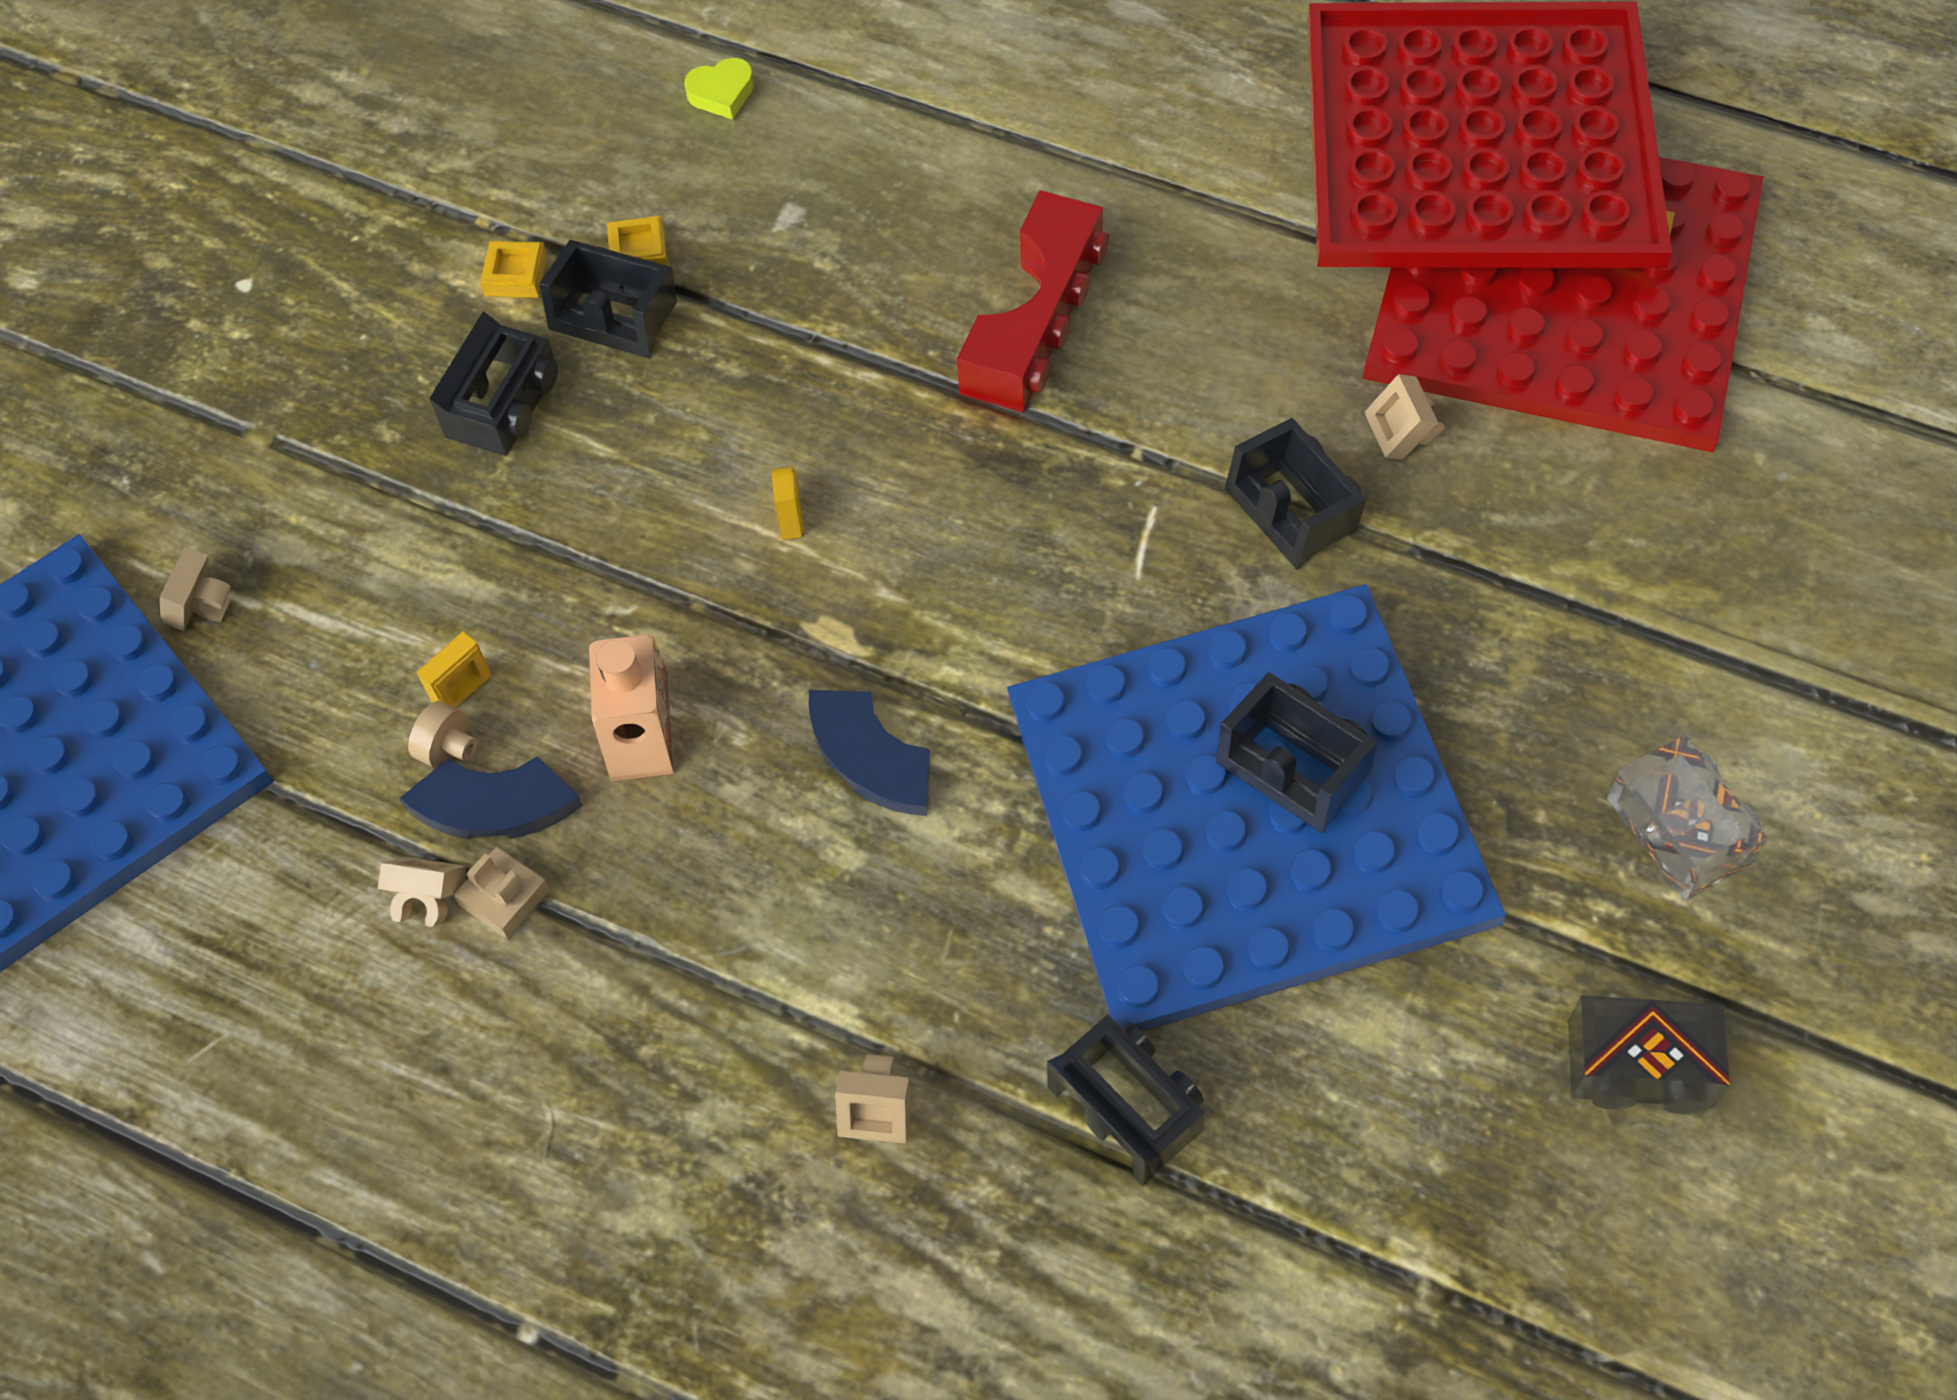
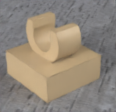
M1398 374L1364 412L1385 458L1403 460L1418 444H1431L1445 429L1444 424L1437 421L1431 408L1434 404L1430 398L1425 396L1416 376Z
M187 547L183 548L160 595L161 624L185 631L193 612L211 621H222L230 604V599L227 596L231 586L221 580L208 577L207 554Z
M496 846L489 855L484 853L467 872L468 879L453 896L460 907L506 939H509L550 892V888L544 878Z
M402 857L382 862L380 865L378 889L398 892L390 905L392 921L402 922L410 919L412 902L417 898L423 901L427 909L425 926L434 927L442 924L448 912L445 897L454 895L466 880L467 866L412 857Z
M866 1054L862 1073L840 1070L835 1091L838 1137L906 1144L910 1125L909 1077L891 1076L894 1057Z

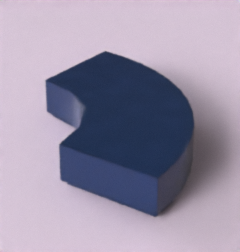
M809 690L808 705L811 725L817 746L828 766L830 765L842 779L854 788V792L864 799L896 812L927 816L931 767L930 749L905 744L888 733L874 713L871 692Z
M538 756L516 769L496 773L467 770L448 758L399 798L403 807L422 823L442 833L470 839L471 836H499L507 834L509 838L525 836L556 824L582 806L579 796Z

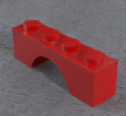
M1039 190L1020 229L1021 268L1034 277L1041 287L1029 301L1018 308L1004 313L977 316L957 357L960 395L1024 413L1033 392L1040 394L1043 391L1049 376V358L1053 349L1061 350L1070 329L1071 320L1069 315L1073 306L1080 308L1083 305L1090 285L1089 272L1093 264L1100 266L1103 263L1107 253L1109 233L1103 231V207Z

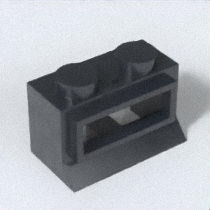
M571 239L539 283L549 330L646 358L651 357L655 337L677 304L672 267ZM584 293L589 294L583 305L577 304ZM611 301L634 307L632 309L634 319L613 314Z
M483 311L429 398L445 438L507 457L517 438L524 436L528 431L532 420V413L541 397L553 388L558 375V363L554 358L547 338L503 326ZM493 360L512 365L487 407L469 401L471 397L478 399L485 397L489 387L486 372Z
M1293 418L1236 445L1234 448L1225 490L1296 570L1314 553L1357 531L1367 498L1362 494L1357 482L1353 478L1346 476L1325 454L1320 442L1315 437L1308 435ZM1280 472L1315 510L1316 514L1301 522L1288 508L1291 500L1288 486L1281 480L1268 485L1263 479Z
M1268 672L1221 722L1216 763L1323 834L1338 809L1371 773L1378 742L1369 737L1366 731L1356 722L1349 719H1341L1316 703L1311 695L1300 686L1287 684ZM1268 727L1333 770L1334 773L1320 787L1295 770L1296 759L1290 751L1277 746L1269 753L1253 743V741Z
M1107 1014L1063 1054L1047 1060V1088L1056 1097L1067 1089L1085 1108V1122L1090 1130L1101 1140H1105L1111 1135L1134 1158L1133 1177L1143 1186L1202 1132L1205 1111L1200 1105L1204 1102V1098L1198 1087L1184 1073L1175 1070L1169 1076L1151 1058L1156 1052L1155 1048L1139 1027L1131 1022H1127L1123 1027H1120ZM1108 1051L1172 1114L1156 1130L1092 1067Z

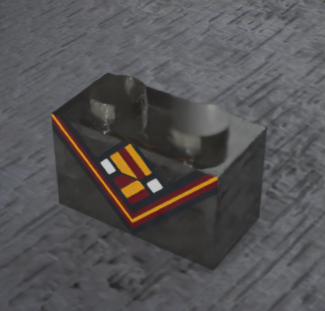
M1581 995L1568 1019L1571 1098L1592 1100L1593 1105L1596 1107L1610 1110L1630 1108L1636 1103L1661 1104L1670 1113L1688 1115L1701 1113L1708 1108H1713L1730 1085L1723 1004Z

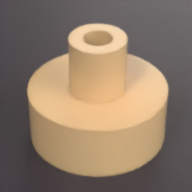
M435 701L428 705L417 718L409 737L408 749L412 758L437 768L448 758L452 760L454 756L463 761H468L477 748V739L466 734L468 719L465 712L442 701Z

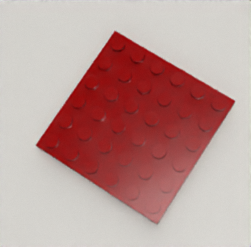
M1637 1L1309 3L1307 20L1317 267H1668L1672 255V247Z
M1659 157L1666 211L1675 212L1670 234L1672 255L1667 268L1391 267L1362 379L1390 384L1398 374L1416 376L1423 392L1713 453L1719 440L1763 176Z

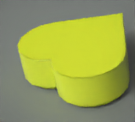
M728 58L718 62L714 67L699 66L692 69L686 74L684 85L687 100L691 105L733 120L752 93L754 81L752 69L748 62L739 58Z

